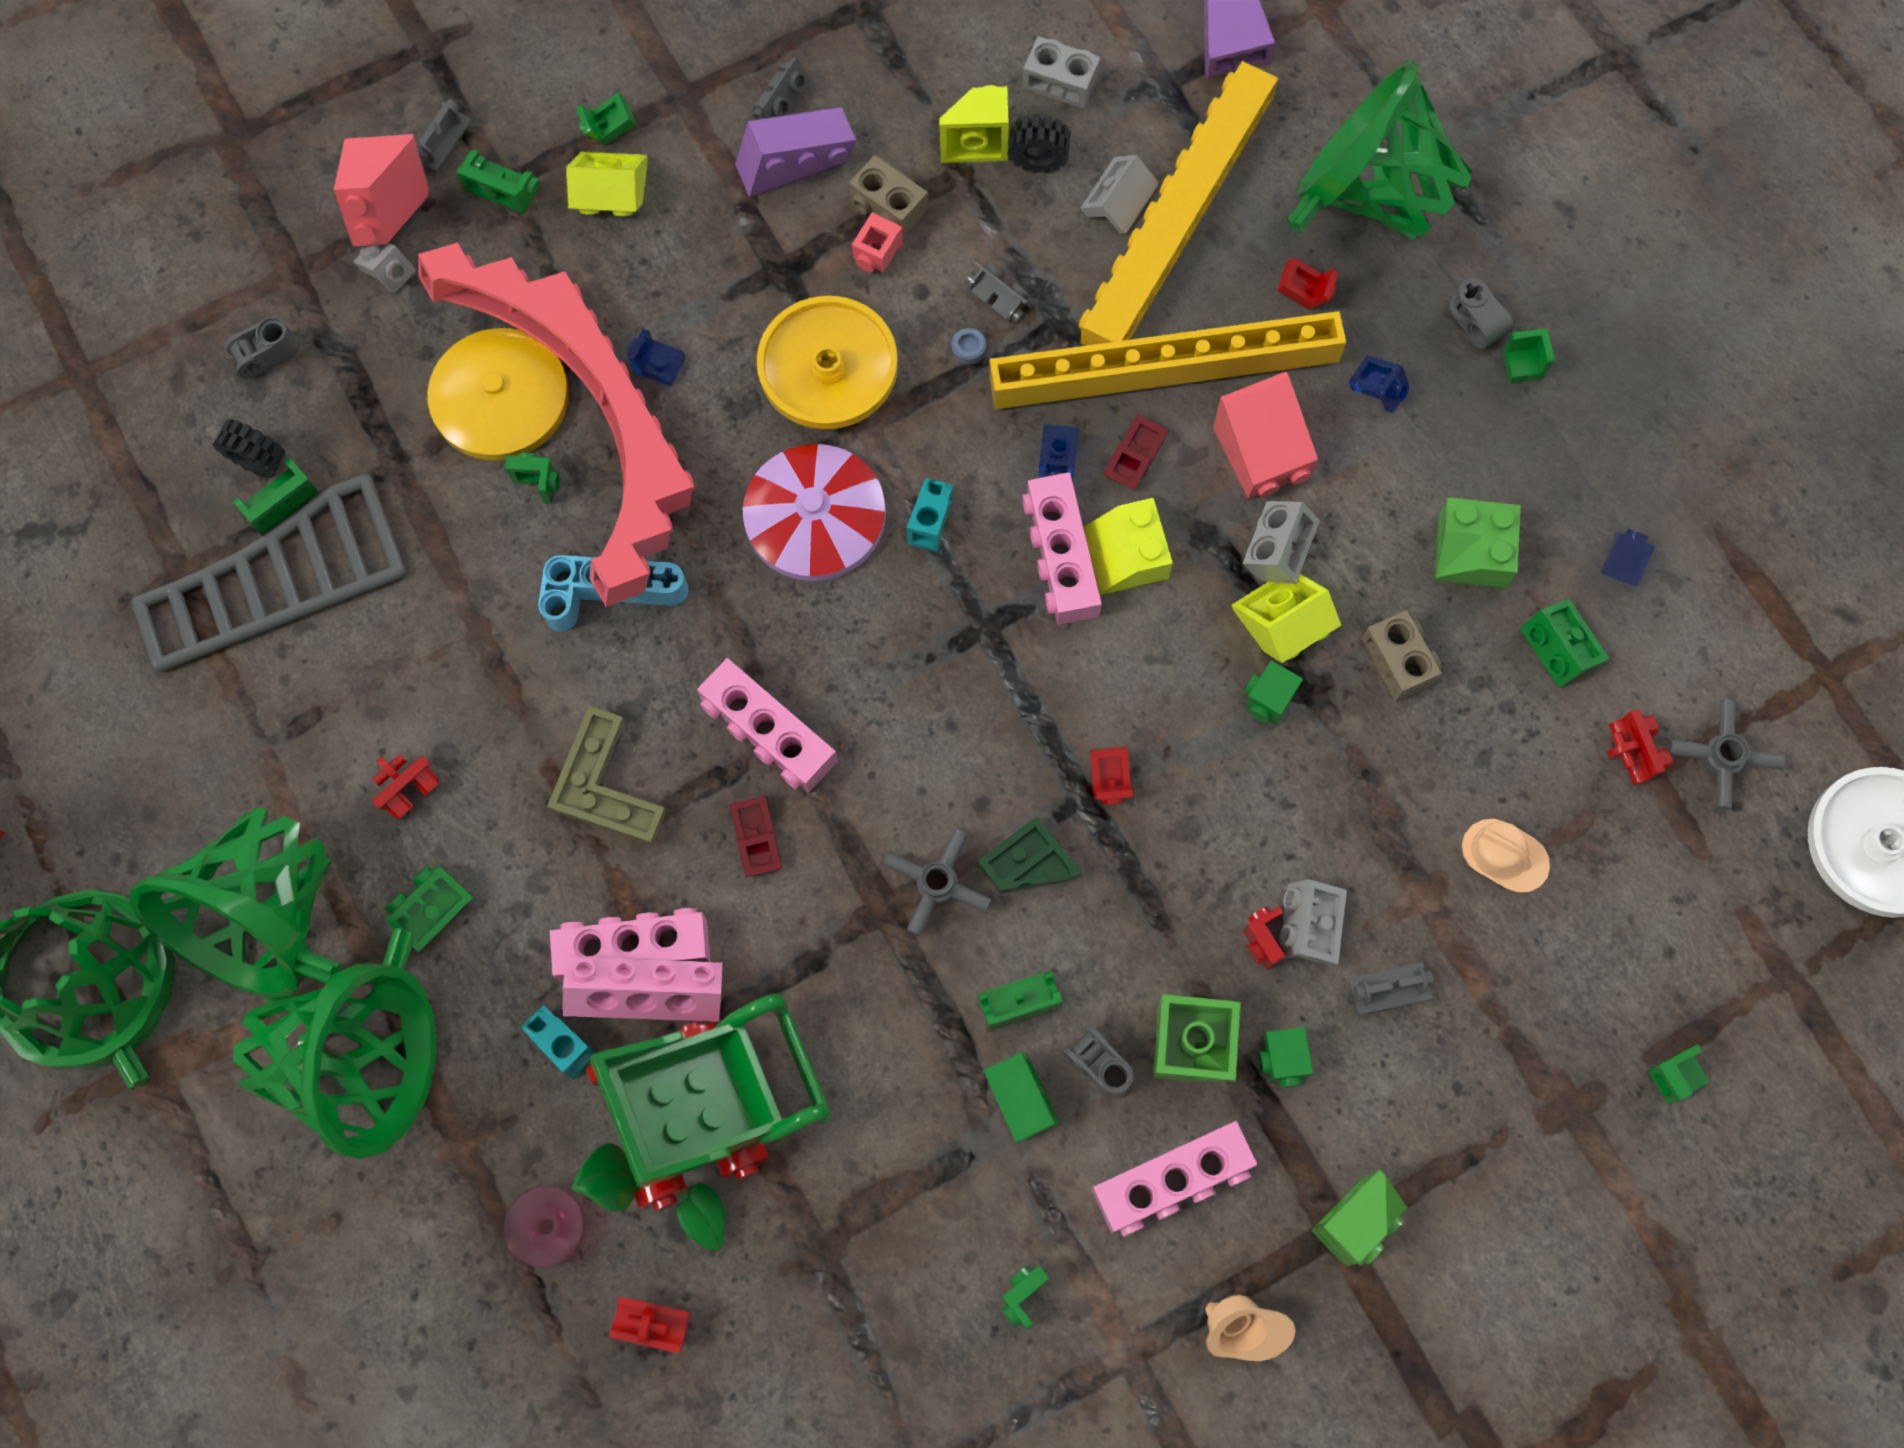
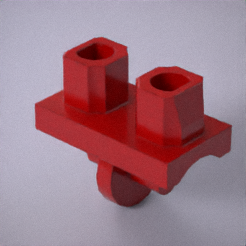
M1640 709L1628 712L1623 718L1609 724L1612 732L1611 736L1616 747L1607 751L1609 760L1621 758L1634 786L1649 781L1673 765L1669 750L1665 748L1656 749L1652 737L1658 734L1659 729L1654 716H1642Z
M401 754L397 755L390 763L380 756L376 762L382 770L372 780L379 787L390 777L394 781L371 802L378 809L384 808L388 813L400 820L414 807L400 792L412 782L426 796L440 782L434 772L428 767L431 763L423 755L401 775L397 771L407 762Z
M619 1296L609 1338L681 1353L691 1312Z

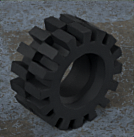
M1034 115V119L1025 116L1023 121L1016 120L1014 125L1012 124L1010 127L1007 154L1009 160L1013 161V165L1016 167L1022 165V170L1027 171L1029 168H1032L1033 173H1038L1039 169H1043L1044 173H1050V168L1054 171L1060 170V166L1064 167L1069 159L1071 132L1068 131L1069 127L1066 124L1062 125V121L1058 119L1052 122V117L1046 116L1045 119H1040V115Z
M233 419L226 420L212 444L217 452L222 453L221 455L225 458L231 459L232 463L239 464L243 469L250 470L256 475L260 474L264 478H271L286 454L284 448H281V445L274 442L271 437L263 435L260 430H255L246 423L242 424L240 421H234Z

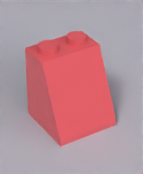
M413 134L344 139L334 192L353 247L388 244L429 196L430 189Z
M1287 372L1220 398L1213 429L1248 500L1260 496V498L1269 497L1284 485L1289 483L1298 485L1311 478L1318 457Z

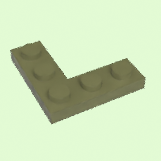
M588 706L547 808L550 811L653 845L667 812L666 809L599 786L625 720L622 716Z

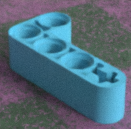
M559 555L550 558L546 562L543 569L538 605L543 618L554 631H568L576 624L580 599L602 601L589 579L591 560L595 557ZM647 561L650 568V576H648L646 592L621 601L640 604L678 605L687 598L689 592L688 584L681 568L676 564ZM563 572L571 573L567 580L562 582L556 581L559 574ZM557 606H566L562 614L558 616L551 615L552 610Z

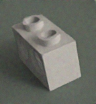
M1038 36L1023 68V88L1085 109L1099 78L1101 57L1092 54L1090 51L1078 50L1063 45L1057 40Z
M1267 501L1258 520L1250 546L1246 551L1243 565L1261 582L1297 583L1320 520L1303 502Z

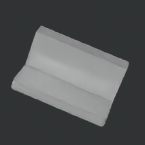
M1137 155L1114 157L1080 209L1088 218L1106 216L1120 234H1126L1158 187V181Z

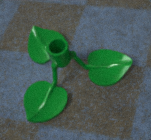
M605 1143L594 1149L586 1158L576 1176L572 1189L588 1196L609 1211L620 1212L631 1205L635 1192L640 1190V1187H637L625 1152L615 1144ZM703 1183L694 1184L690 1187L689 1192L686 1191L677 1196L683 1200L677 1207L679 1223L686 1234L697 1244L709 1251H719L723 1245L725 1233V1212L722 1201L710 1186Z

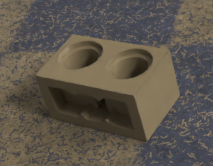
M876 155L849 182L852 205L863 214L868 213L871 215L873 212L902 226L903 238L929 210L928 192ZM872 188H878V189H879V190H877V191H869V189H872ZM905 207L903 210H896L894 208Z
M1408 610L1369 626L1362 637L1366 649L1395 702L1435 685L1442 674V665L1438 655L1433 650L1430 651L1424 641V631L1418 620L1411 618ZM1388 634H1398L1402 637L1404 644L1398 645L1393 643L1389 639ZM1405 666H1416L1420 670L1421 676L1410 675L1406 671Z

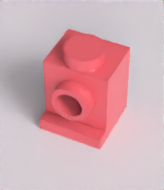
M872 212L852 243L853 259H856L857 266L869 273H872L874 269L883 273L896 251L903 246L902 226Z

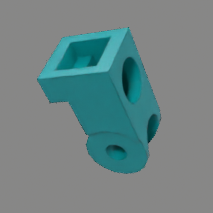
M930 478L924 480L907 525L908 545L938 552L948 517L947 514L953 499L955 488L953 484Z
M544 1004L521 1026L525 1033L551 1061L572 1080L590 1063V1056L596 1053Z

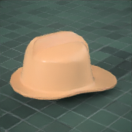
M1485 819L1473 824L1464 835L1462 850L1468 865L1504 888L1517 893L1531 892L1539 888L1547 879L1550 862L1545 848L1534 837L1523 832L1515 825L1497 819Z
M1234 1295L1223 1299L1219 1303H1208L1206 1306L1208 1328L1210 1331L1206 1343L1207 1349L1214 1356L1248 1361H1264L1275 1358L1283 1353L1293 1342L1296 1333L1293 1321L1283 1313L1259 1308L1249 1297Z

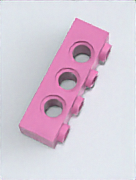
M1070 472L1028 480L1027 494L1022 495L1025 515H1032L1034 526L1029 528L1033 548L1039 547L1042 559L1037 560V566L1041 581L1047 580L1050 592L1045 593L1048 613H1055L1057 625L1100 617L1102 603ZM1049 512H1055L1061 518L1057 521H1049L1044 515ZM1055 545H1064L1069 551L1064 554H1057L1051 548ZM1070 577L1077 584L1073 587H1064L1059 583V580Z
M728 658L697 689L702 700L699 704L701 708L713 719H716L718 716L723 718L729 724L726 729L738 741L742 743L747 739L756 748L753 752L762 762L768 766L772 763L777 765L783 771L780 776L795 790L801 786L809 793L838 762L836 751ZM736 699L748 701L746 707L740 711L729 709L731 703ZM763 722H771L775 725L774 729L768 734L763 735L756 732L757 727ZM790 745H797L802 748L801 753L794 758L783 756V752Z
M695 908L677 909L674 911L673 916L659 917L658 913H642L636 915V920L621 922L619 917L602 918L598 920V925L584 926L583 922H567L560 925L561 929L550 930L552 976L560 982L564 980L566 957H587L584 954V948L591 940L601 941L600 951L596 955L591 956V958L711 962L707 919L702 912L697 913ZM666 931H676L677 940L672 946L661 947L659 945V940L663 933ZM630 935L639 936V944L635 950L631 952L622 951V943L626 937Z
M566 957L563 980V1016L719 1022L722 963Z
M1234 1121L1098 1184L1091 1190L1111 1234L1120 1230L1124 1237L1145 1227L1142 1219L1156 1213L1158 1219L1161 1220L1180 1211L1177 1203L1192 1197L1194 1203H1197L1216 1194L1213 1186L1225 1180L1228 1181L1231 1187L1250 1178L1249 1169L1258 1164L1237 1121ZM1213 1154L1218 1157L1221 1169L1217 1175H1209L1203 1171L1201 1167L1203 1155ZM1177 1170L1184 1175L1186 1185L1183 1191L1174 1192L1167 1187L1165 1176L1168 1171ZM1140 1186L1149 1192L1150 1204L1147 1208L1139 1209L1131 1204L1129 1193L1132 1188Z

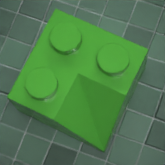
M1448 497L1438 514L1434 580L1507 588L1518 571L1521 505Z
M1162 994L1158 1001L1153 1078L1185 1082H1235L1241 1002Z
M1379 1169L1366 1174L1311 1231L1345 1266L1354 1264L1361 1266L1364 1262L1369 1264L1381 1253L1384 1246L1380 1242L1385 1236L1389 1237L1401 1226L1404 1220L1400 1215L1407 1207L1386 1175Z

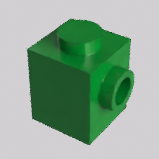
M1271 660L1261 677L1254 674L1247 684L1244 693L1249 696L1244 707L1249 709L1250 715L1256 720L1263 723L1271 722L1276 725L1298 691L1303 678Z
M1305 1027L1266 1032L1261 1037L1263 1050L1258 1051L1261 1073L1268 1074L1269 1083L1280 1082V1088L1304 1085L1303 1079L1313 1074Z

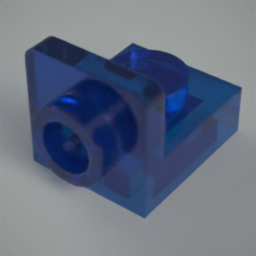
M646 329L641 330L638 338L632 339L627 351V356L634 373L670 387L686 359L684 351L653 340L650 331Z
M1366 355L1348 381L1351 390L1381 399L1385 411L1391 413L1394 412L1400 402L1405 400L1409 392V383L1402 365Z
M1629 528L1625 535L1616 532L1613 537L1615 541L1600 573L1637 587L1655 549V546L1646 543L1649 536Z

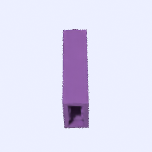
M1204 0L1205 74L1207 78L1227 74L1230 71L1235 72L1242 61L1254 67L1271 63L1275 41L1259 0Z

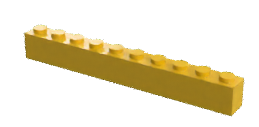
M1243 61L1235 73L1229 72L1222 86V91L1224 92L1221 97H1214L1210 103L1206 114L1208 116L1204 124L1199 123L1196 126L1191 137V142H1193L1189 150L1183 149L1175 164L1177 170L1173 176L1167 175L1159 191V194H1161L1157 203L1152 201L1149 204L1143 218L1145 221L1141 229L1135 228L1131 234L1127 245L1129 250L1125 256L1120 254L1117 257L1111 270L1113 276L1109 283L1104 281L1099 287L1095 296L1097 303L1092 310L1086 309L1078 326V328L1082 329L1081 344L1088 346L1131 339L1274 98L1278 77Z
M1340 311L992 358L990 359V384L994 408L1002 409L1338 363L1344 351L1346 339Z

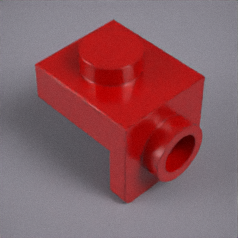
M1293 257L1286 262L1277 291L1307 310H1311L1331 300L1336 291V285L1334 284L1338 271L1332 268L1321 274L1296 257Z
M1127 746L1089 749L1092 790L1095 799L1102 800L1103 804L1113 805L1125 802L1127 797H1133Z
M1265 906L1248 917L1250 923L1247 924L1243 931L1250 942L1247 944V949L1251 957L1258 965L1263 963L1266 970L1278 965L1285 958L1284 953L1267 928V926L1279 920L1284 912L1280 906L1272 911Z

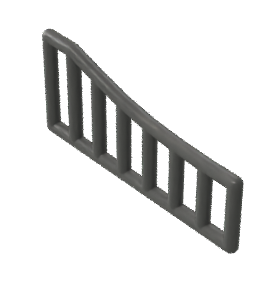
M364 473L328 487L272 531L236 553L174 582L138 595L132 599L131 604L152 668L156 672H164L403 578L406 575V568L374 481L369 474ZM360 490L363 493L389 564V568L369 575L342 501V497ZM328 505L356 580L338 588H335L311 521L315 515ZM297 529L300 531L322 593L305 601L300 599L281 545V541ZM267 550L288 606L267 615L249 563L250 560ZM234 569L237 571L254 620L236 628L232 626L216 579ZM203 585L219 634L199 642L183 593ZM169 599L185 648L164 655L149 607Z

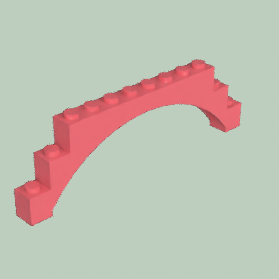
M458 243L418 254L419 278L433 303L444 300L470 307L522 330L563 360L583 381L596 399L613 432L619 452L623 477V501L614 531L601 556L591 560L589 579L605 607L645 593L648 576H650V568L644 557L668 549L670 534L673 532L668 514L690 506L692 491H694L695 485L691 474L687 470L684 471L679 464L675 447L672 443H667L663 437L658 419L654 415L651 416L647 410L642 392L638 388L635 389L632 385L626 365L623 362H619L616 358L610 338L607 335L603 336L600 331L595 313L592 309L588 310L585 306L579 286L576 283L572 284L565 271L529 282L525 271L518 269L512 257L475 268L471 256L465 255Z

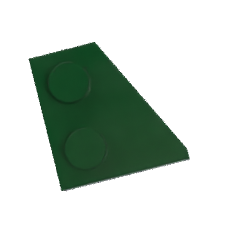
M1035 817L977 861L978 866L1000 894L1074 880L1082 874L1038 817Z

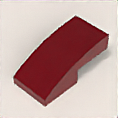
M1137 414L1122 444L1119 443L1103 476L1135 491L1159 452L1169 430Z
M766 795L730 803L729 806L745 877L782 869Z

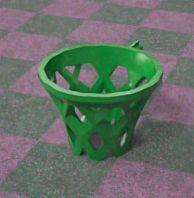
M1413 60L1403 62L1376 86L1319 152L1297 186L1296 195L1301 198V201L1286 219L1291 230L1294 231L1296 229L1299 233H1302L1318 211L1330 205L1383 223L1399 235L1413 241L1416 235L1421 237L1431 228L1423 210L1445 215L1455 203L1449 185L1460 189H1465L1472 179L1470 174L1473 171L1453 146L1443 129L1417 72L1419 66ZM1413 99H1414V105H1415L1416 114H1414L1413 103H1412V100H1413ZM1397 122L1402 124V148ZM1386 137L1387 148H1381L1380 143ZM1366 165H1372L1375 180L1362 181L1359 177ZM1410 172L1416 173L1423 195L1416 193ZM1337 199L1355 200L1358 203L1341 202ZM1379 205L1393 206L1399 215L1391 214L1381 209Z
M254 808L249 813L243 814L217 839L187 861L153 877L137 882L130 890V906L141 924L165 947L200 971L233 988L265 998L290 996L297 990L305 976L327 984L330 978L342 968L340 963L310 952L306 944L314 900L330 867L331 859L324 857L326 847L317 837L297 847L300 826L298 822L283 816L265 825L268 817L267 809ZM284 833L283 852L258 862L263 842ZM310 857L309 864L305 865L298 872V864ZM234 859L236 872L212 879L217 868L224 861ZM275 882V893L273 896L262 903L257 902L255 884ZM164 893L176 894V896L161 899ZM201 904L229 919L230 925L203 938L198 937L192 932ZM188 907L184 925L170 911ZM246 931L268 948L254 965L246 963ZM231 938L232 956L213 947V945ZM273 957L276 958V967L263 968Z
M85 890L54 897L38 907L14 910L12 918L0 921V935L6 933L0 939V1032L19 1056L57 1070L95 1069L114 1063L130 1090L147 1084V1080L151 1076L135 1049L156 1028L172 996L175 959L172 951L165 947L141 924L130 906V899L124 895ZM86 904L102 905L101 912L66 909ZM113 910L127 919L113 916ZM45 916H50L49 919L57 925L78 934L77 937L68 942L69 954L82 970L63 975L56 984L59 1000L33 998L24 1000L23 1006L20 1007L6 999L4 993V984L11 957L30 929ZM86 916L94 918L90 924H87L72 917ZM112 922L138 929L143 940L128 951L109 936ZM94 942L103 943L119 955L100 964L86 948ZM147 950L146 964L144 966L139 958ZM129 966H132L144 978L142 996L120 1001L114 979ZM95 983L105 1002L80 1005L78 1004L74 988ZM37 1013L62 1016L61 1031L46 1025ZM106 1014L112 1015L115 1030L98 1040L79 1035L85 1018ZM41 1028L62 1037L63 1041L60 1049L38 1041L29 1032Z
M395 928L393 930L383 965L357 963L335 973L321 989L301 995L270 997L266 999V1005L250 1009L242 1024L254 1035L234 1044L233 1062L249 1075L239 1080L242 1088L248 1093L293 1113L318 1133L330 1150L341 1156L362 1159L385 1153L408 1132L422 1109L431 1087L437 1053L435 1016L423 986L414 975L405 971L416 934L404 931L403 929ZM367 984L376 986L362 999L349 997L358 986ZM344 1002L351 1003L350 1005L336 1013L339 1010V1008L344 1004ZM375 1009L399 1014L402 1028L383 1039H379L363 1027L362 1024ZM289 1011L288 1014L268 1026L261 1021L278 1013ZM303 1023L307 1031L298 1036L297 1047L291 1051L287 1037ZM334 1033H340L362 1045L336 1057L323 1048L326 1037ZM403 1041L406 1060L393 1049ZM260 1047H263L273 1063L265 1068L249 1055ZM380 1056H383L404 1072L400 1086L371 1091L359 1070ZM331 1075L347 1093L324 1094L320 1092L319 1077ZM285 1083H286L291 1089H287V1088L285 1087ZM396 1096L386 1114H384L377 1101ZM360 1103L375 1125L371 1129L341 1123L336 1106ZM343 1130L360 1135L346 1138Z

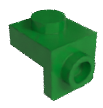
M619 92L593 111L583 104L576 108L581 120L579 121V127L584 135L589 139L597 140L605 146L636 125L626 97Z
M531 453L507 456L505 469L512 482L539 484L538 492L544 503L552 504L554 493H558L560 489V473L555 470L550 458H541Z
M1026 1265L1009 1280L1014 1287L1001 1297L1006 1303L1001 1310L1015 1328L1023 1324L1028 1330L1034 1325L1019 1304L1049 1279L1040 1266L1032 1271Z

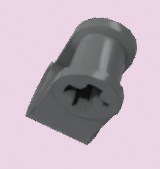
M1468 278L1459 285L1457 294L1452 297L1449 303V311L1467 333L1468 338L1475 347L1484 349L1513 331L1514 322L1510 313L1498 302L1482 280Z
M268 317L242 332L233 334L225 341L224 346L227 353L233 355L237 363L236 370L239 376L248 379L259 376L267 369L293 357L298 351L299 342L297 337L280 318Z
M1088 1025L1085 1028L1086 1034L1070 1049L1066 1047L1062 1054L1102 1094L1108 1098H1122L1131 1089L1133 1080L1132 1068L1096 1028ZM1113 1069L1120 1070L1125 1075L1126 1082L1121 1087H1111L1104 1080L1105 1074Z

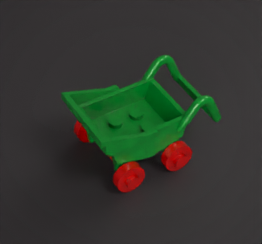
M771 994L756 999L730 1013L718 1025L715 1022L702 1024L701 1021H696L683 1026L678 1032L663 1037L592 1054L589 1058L592 1065L586 1069L591 1084L593 1086L599 1085L637 1187H640V1190L636 1191L634 1195L639 1210L653 1207L654 1211L658 1212L677 1204L676 1197L688 1190L682 1174L718 1161L716 1164L722 1179L736 1176L739 1181L760 1172L758 1166L770 1159L764 1143L782 1139L814 1122H818L820 1125H828L832 1120L830 1109L786 1001L780 994ZM769 1011H773V1014L778 1019L813 1105L783 1120L744 1026L745 1023Z

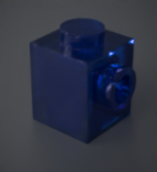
M1044 424L1038 477L1043 478L1070 472L1072 481L1074 480L1079 437L1078 427Z

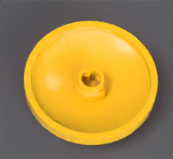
M840 296L812 297L786 308L773 319L765 330L757 352L758 376L769 402L789 420L815 429L843 428L869 417L888 398L897 376V349L887 324L876 312L866 305Z
M493 328L473 333L461 339L444 353L430 377L427 395L428 407L439 432L454 448L477 459L491 461L506 460L507 456H519L521 453L532 452L544 444L556 432L567 411L569 384L558 356L545 345L521 330Z

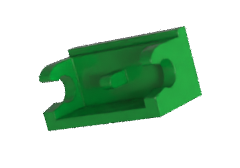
M471 150L462 166L456 171L464 190L524 214L540 186L539 179L533 177L534 173L526 171L522 175L489 162L486 158L479 156V151Z
M291 458L285 461L289 467L287 471L243 503L239 497L233 500V503L262 536L319 494L318 490Z
M1052 971L1043 972L977 994L989 1031L1059 1009L1063 1003L1060 991H1057Z
M1020 1052L983 1070L1016 1143L1023 1140L1026 1141L1060 1125L1028 1053Z

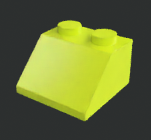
M987 85L972 88L939 118L941 163L1008 161L1009 120L1007 87Z
M580 152L566 167L568 208L579 209L581 214H597L600 210H610L616 216L632 215L643 204L648 155Z
M1154 498L1117 506L1083 527L1100 595L1169 579L1173 562Z
M1301 574L1298 577L1297 583L1267 582L1231 605L1236 615L1261 649L1280 663L1295 658L1300 651L1316 641L1323 640L1330 632L1341 626L1329 591Z

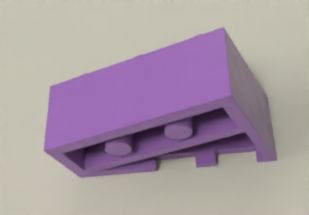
M842 107L748 121L735 165L748 196L752 197L848 162L856 138Z

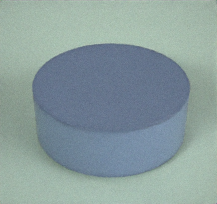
M964 328L959 330L952 338V354L958 362L972 365L981 361L985 356L986 339L980 331L974 328Z

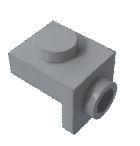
M389 243L363 246L360 250V255L353 261L362 272L377 278L391 293H396L416 271L399 249Z

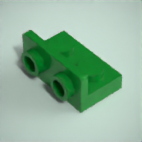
M1570 599L1540 610L1520 628L1558 687L1567 685L1577 676L1600 667L1610 659Z
M438 863L433 868L426 865L412 879L415 886L405 896L401 892L398 893L384 907L388 912L383 917L384 921L393 930L399 928L416 934L412 947L418 953L473 898Z

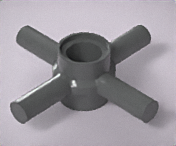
M1730 699L1720 701L1719 736L1713 738L1708 744L1669 740L1667 746L1670 755L1703 759L1707 770L1717 775L1716 809L1718 810L1732 809L1734 773L1740 771L1745 765L1783 770L1786 760L1784 755L1750 751L1747 741L1740 735L1735 734L1736 701ZM1720 748L1726 749L1731 754L1732 761L1722 757Z
M955 829L940 861L929 863L924 867L893 853H888L883 866L917 881L918 890L922 895L906 929L911 934L920 937L935 904L945 902L951 897L985 913L987 912L992 899L958 884L957 875L953 870V866L968 837V834ZM933 875H942L948 880V884L941 890H933L928 887L927 881Z

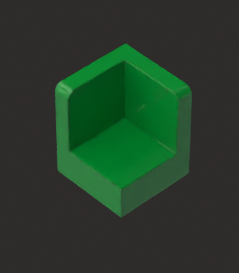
M1547 328L1512 333L1502 351L1509 384L1544 379L1554 362V354Z
M1698 1044L1677 1053L1647 1070L1668 1105L1683 1100L1694 1094L1693 1091L1708 1084L1706 1075L1694 1055L1702 1052Z

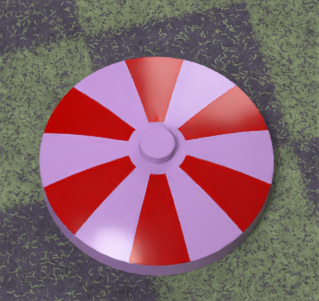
M801 445L775 455L754 475L747 488L743 503L744 526L756 554L775 571L790 578L804 581L829 580L847 574L857 568L875 550L885 526L886 509L884 495L873 471L854 454L830 445Z

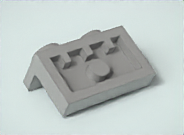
M1310 879L1288 884L1283 899L1285 907L1283 925L1279 933L1280 949L1286 959L1300 957L1326 965L1338 964L1347 890Z

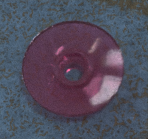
M538 1186L522 1193L511 1204L504 1222V1236L510 1251L521 1262L534 1267H550L566 1260L578 1247L584 1229L583 1214L577 1201L568 1192L553 1186ZM549 1219L553 1223V1230L550 1234L544 1235L541 1232V1224Z

